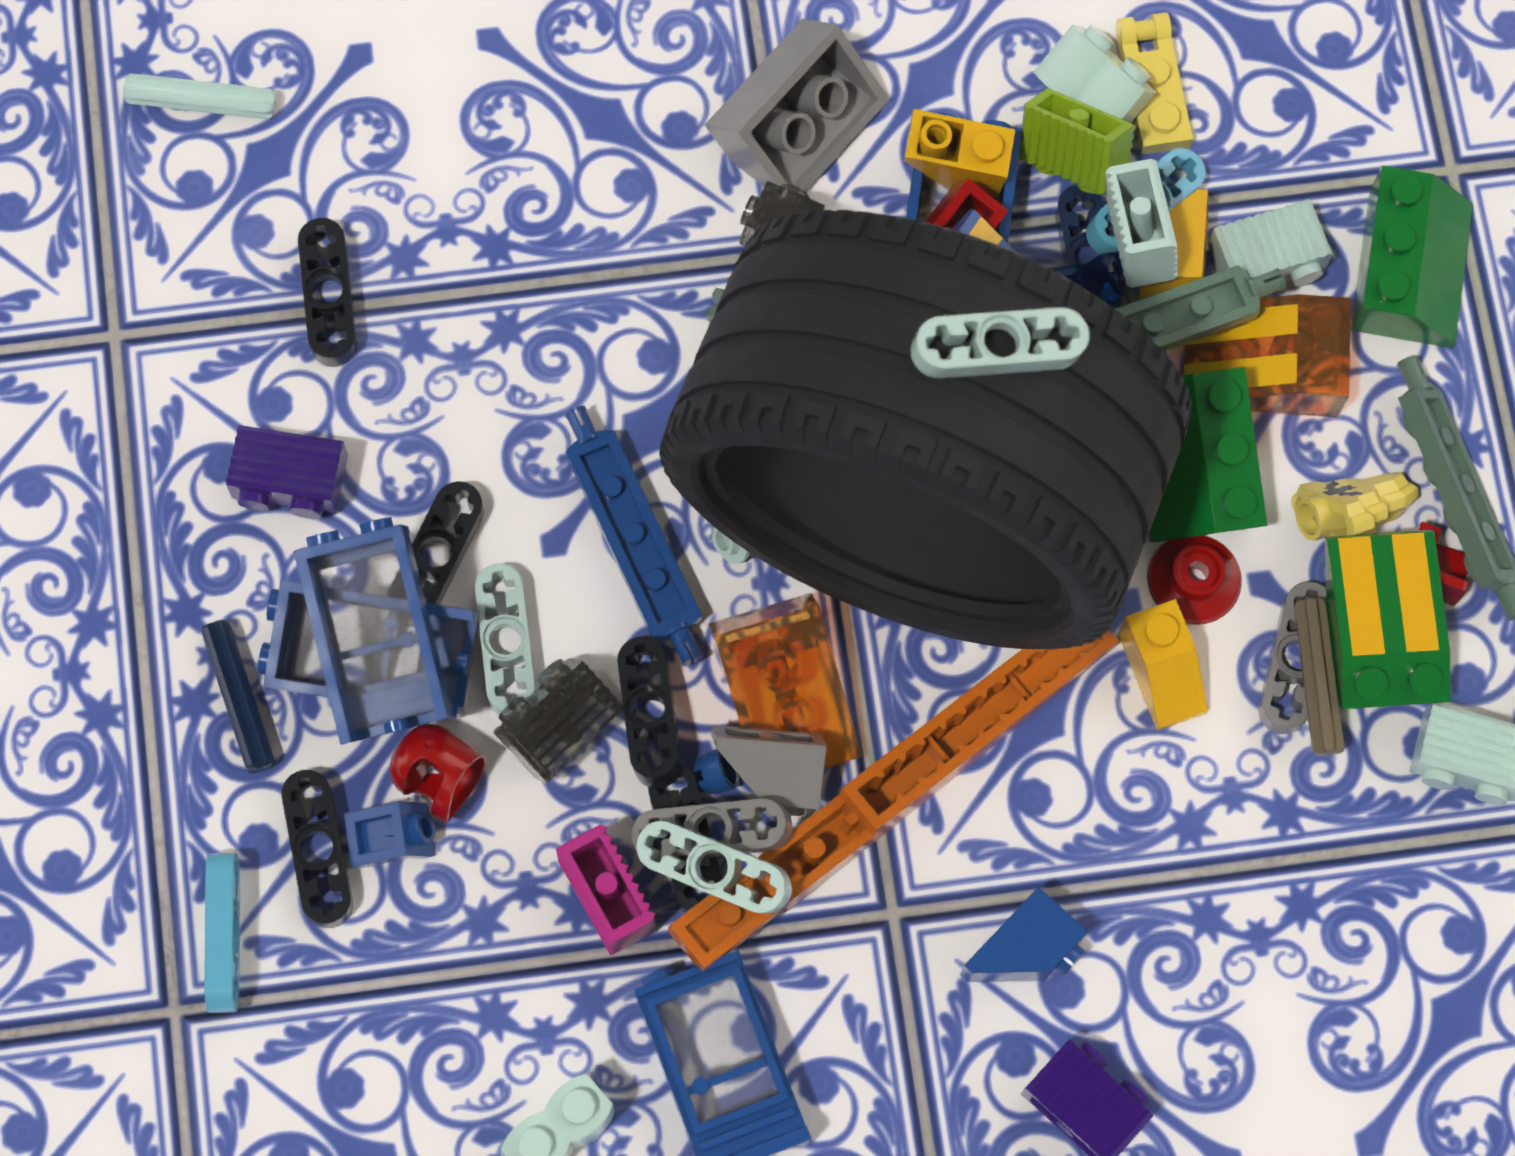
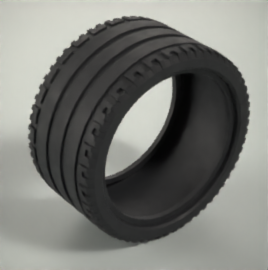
M802 211L800 214H787L785 217H777L772 222L763 224L761 229H757L747 242L734 265V269L717 305L715 315L710 321L697 351L693 366L687 374L674 404L673 411L668 417L659 447V456L661 457L660 462L664 467V472L670 478L672 485L717 530L770 566L826 595L885 619L961 641L1014 649H1066L1083 646L1085 643H1092L1095 639H1100L1104 633L1108 632L1125 599V594L1139 561L1143 546L1185 440L1192 410L1190 408L1191 398L1188 396L1189 390L1184 384V378L1176 371L1177 367L1167 358V354L1155 344V341L1149 335L1141 331L1135 323L1123 316L1118 310L1087 289L1040 263L983 239L913 219L864 211ZM1068 308L1077 312L1085 320L1089 329L1088 345L1078 360L1070 367L1058 370L933 378L923 374L915 366L911 356V345L920 327L927 320L938 316ZM1053 327L1046 338L1030 340L1028 353L1032 354L1031 351L1038 341L1045 340L1056 341L1059 350H1064L1072 338L1061 336L1059 327ZM992 329L985 333V346L993 355L1008 357L1015 353V340L1007 331ZM968 332L969 335L963 345L953 346L944 345L942 337L935 335L930 346L927 348L938 350L940 359H947L953 348L970 346L972 333ZM970 351V352H969V358H970V359H973L972 354H971V351Z

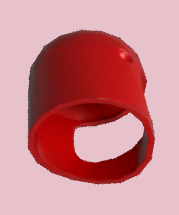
M428 723L412 729L403 737L391 757L389 772L395 788L403 795L420 793L433 800L431 807L432 815L447 824L478 784L485 770L487 756L452 731L440 725ZM430 766H433L439 773H427Z

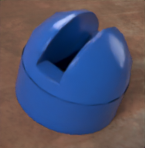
M717 749L708 751L697 759L693 773H702L704 780L698 782L697 785L705 792L717 794L738 787L739 774Z

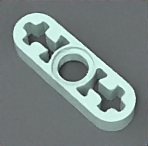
M1068 308L938 316L927 320L920 327L911 345V356L915 366L923 374L933 378L1058 370L1070 367L1078 360L1088 345L1089 329L1085 320L1077 312ZM1053 327H1059L1061 336L1072 338L1064 350H1059L1056 341L1045 340L1038 341L1031 351L1032 354L1028 353L1030 340L1046 338ZM992 329L1007 331L1015 340V353L1008 357L993 355L985 346V333ZM968 332L972 333L970 346L953 348L947 359H940L938 350L927 348L930 346L935 335L942 337L944 345L953 346L963 345L969 335ZM970 351H971V354H972L973 359H970V358H969V352H970Z
M497 563L485 567L478 574L475 581L477 611H480L479 630L486 692L489 704L497 715L505 719H519L527 715L536 702V686L522 578L517 570L507 564ZM504 579L506 587H515L514 590L507 591L505 595L508 614L498 615L494 595L492 593H485L486 590L493 589L494 580ZM516 611H519V616L510 615ZM487 615L495 616L489 620H486ZM511 628L517 631L521 636V643L518 649L506 655L495 652L490 646V640L497 630ZM525 662L524 668L516 667L520 663ZM493 666L502 667L494 672L492 671ZM514 667L515 681L518 689H527L526 693L518 695L517 704L508 705L504 696H497L498 692L505 691L506 688L503 668Z
M656 821L647 825L638 836L637 854L646 867L752 912L763 914L775 913L781 910L791 897V880L786 871L780 866L678 824ZM668 832H670L669 842L672 845L691 851L687 861L669 855H664L661 861H659L660 851L653 847L655 838H665ZM694 840L697 842V845L692 850V841ZM718 851L725 856L728 870L720 882L711 884L702 877L700 864L706 854ZM742 861H745L747 866L742 871ZM685 864L686 874L681 872V869L685 866ZM769 873L771 874L769 884L777 889L773 898L763 897L759 903L757 902L758 891L746 885H736L741 874L755 879H765ZM735 885H736V895L733 894V893H731V889H732Z

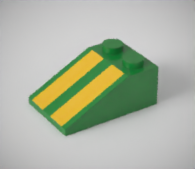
M1418 530L1325 537L1326 605L1339 706L1342 709L1451 702L1450 646L1434 531Z

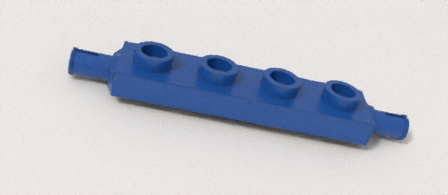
M583 405L577 406V415L583 426H581L574 409L569 410L565 414L577 439L566 450V458L650 637L657 641L671 639L682 666L691 665V657L685 647L686 645L694 663L703 658V654L700 652L690 630L702 621V614L615 431L604 430L596 432L586 407Z

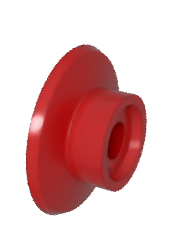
M1203 535L1168 540L1162 544L1150 560L1147 571V583L1156 605L1176 599L1185 623L1201 625L1222 618L1234 607L1241 592L1242 575L1233 553L1218 540ZM1188 570H1200L1204 574L1205 580L1200 582L1192 580Z

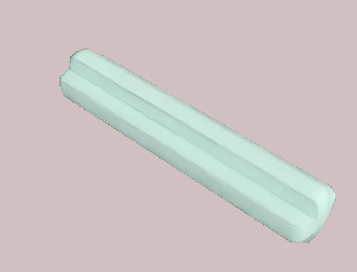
M133 73L126 75L123 86L125 101L128 104L269 119L274 114L276 104L274 91L270 88Z

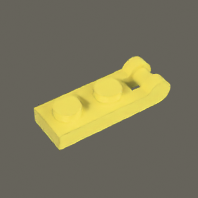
M1167 12L1151 14L1149 20L1134 21L1133 17L1116 19V38L1121 61L1124 62L1129 57L1140 64L1151 75L1147 83L1156 92L1133 120L1136 126L1135 130L1140 154L1165 152L1176 148H1190L1193 136L1172 42L1169 14ZM1138 41H1153L1154 50L1139 52Z

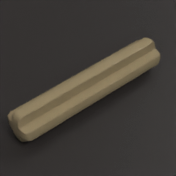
M1305 598L1295 603L1294 611L1312 752L1317 756H1333L1342 753L1345 745L1327 605L1324 599Z

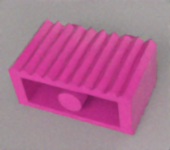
M598 825L556 849L559 864L610 955L616 954L654 933L656 927L655 913L650 912V903L645 902V896L643 893H640L639 884L634 883V875L629 873L628 865L624 864L623 855L618 854V846L613 845L612 836L608 835L606 826Z

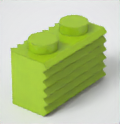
M1046 88L1024 104L1019 161L1027 160L1028 164H1034L1036 170L1041 173L1054 176L1061 175L1062 179H1070L1071 183H1077L1078 188L1084 192L1102 195L1107 193L1105 171L1110 166L1131 163L1129 161L1132 155L1130 150L1133 147L1132 140L1135 136L1133 132L1136 126Z

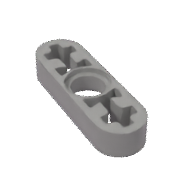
M1302 582L1295 585L1289 591L1281 606L1258 708L1259 717L1263 725L1268 730L1277 734L1284 735L1297 731L1308 718L1305 691L1302 686L1298 685L1304 684L1302 671H1293L1286 667L1282 661L1281 653L1282 649L1288 645H1299L1294 604L1304 597L1320 598L1326 602V588L1315 582ZM1275 677L1280 679L1281 682H1276ZM1286 683L1297 684L1292 691L1290 707L1298 710V713L1293 712L1287 720L1279 718V709L1271 706V703H1278L1284 694Z
M764 798L653 809L644 812L636 819L632 827L631 839L633 846L637 850L638 836L650 823L656 821L671 822L698 833L699 825L704 818L710 815H719L725 823V834L720 842L746 853L768 852L781 848L789 840L792 833V819L789 812L782 805ZM763 811H766L769 817L777 820V827L769 829L768 838L764 839L761 833L754 830L739 831V825L734 814L740 812L738 820L743 823L761 821ZM682 818H686L685 824H683ZM739 834L742 839L741 843H737ZM666 838L661 842L658 860L661 861L664 855L687 860L691 851L672 845L669 842V838ZM694 840L692 841V850L697 845V842ZM653 843V847L658 850L657 845ZM712 851L706 854L704 858L724 855L718 851Z

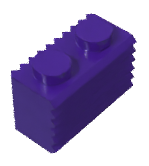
M238 425L235 445L228 468V476L226 478V486L231 497L238 500L237 503L247 509L266 511L269 509V505L274 504L278 507L285 506L290 508L289 511L292 514L308 519H319L322 513L334 515L337 511L348 453L344 441Z
M1068 1039L1024 1088L1021 1095L1088 1156H1119L1154 1116L1150 1110L1145 1108L1150 1101L1130 1081L1124 1079L1119 1084L1108 1072L1103 1070L1108 1063L1090 1044L1082 1041L1077 1046L1074 1041Z

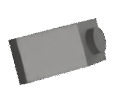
M712 725L711 736L715 747L759 799H769L782 805L789 812L790 816L804 815L805 809L820 810L826 744L820 733Z

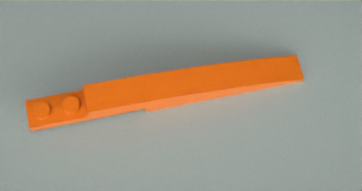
M1108 630L1100 639H1095L1094 642L1085 643L1079 647L1066 649H1021L846 784L838 796L792 830L791 836L785 845L777 850L764 852L758 857L780 866L786 871L791 880V897L781 910L771 914L756 913L709 894L670 924L668 928L669 934L696 966L698 965L704 972L722 956L730 953L782 911L786 913L866 850L1114 648L1119 640ZM769 873L765 879H755L741 874L736 885H746L758 891L757 902L759 903L763 897L773 898L777 889L769 884L771 877ZM736 885L731 889V893L735 895Z

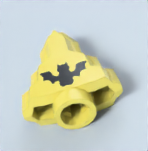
M1402 473L1381 474L1362 480L1344 478L1325 483L1314 481L1299 485L1297 492L1291 498V505L1295 511L1296 522L1300 532L1310 541L1331 536L1372 534L1376 532L1380 524L1396 520L1404 514L1407 506L1418 499V487L1408 482Z

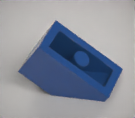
M1038 886L963 966L960 976L967 982L1045 981L1055 969L1064 976L1084 955L1085 951L1079 944L1088 931Z

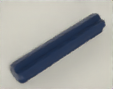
M227 620L211 622L202 627L201 633L245 767L249 773H259L268 770L275 765V759L232 628Z

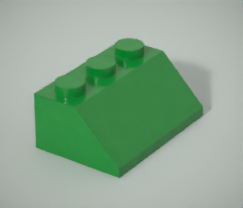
M1382 165L1369 191L1351 331L1447 348L1454 347L1473 203L1434 174Z
M1245 367L1183 375L1184 384L1189 390L1188 396L1191 398V416L1183 446L1180 449L1148 534L1149 542L1154 543L1268 526Z

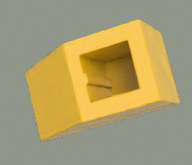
M913 109L904 161L946 189H950L957 181L969 178L992 198L997 199L1008 178L1015 129Z

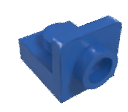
M397 801L344 813L351 868H365L407 858L424 859L435 855L433 840L436 829L427 803Z

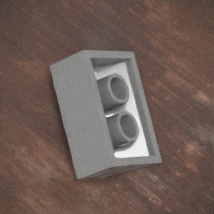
M802 19L706 122L705 127L735 165L785 204L793 206L889 101V97L838 24Z

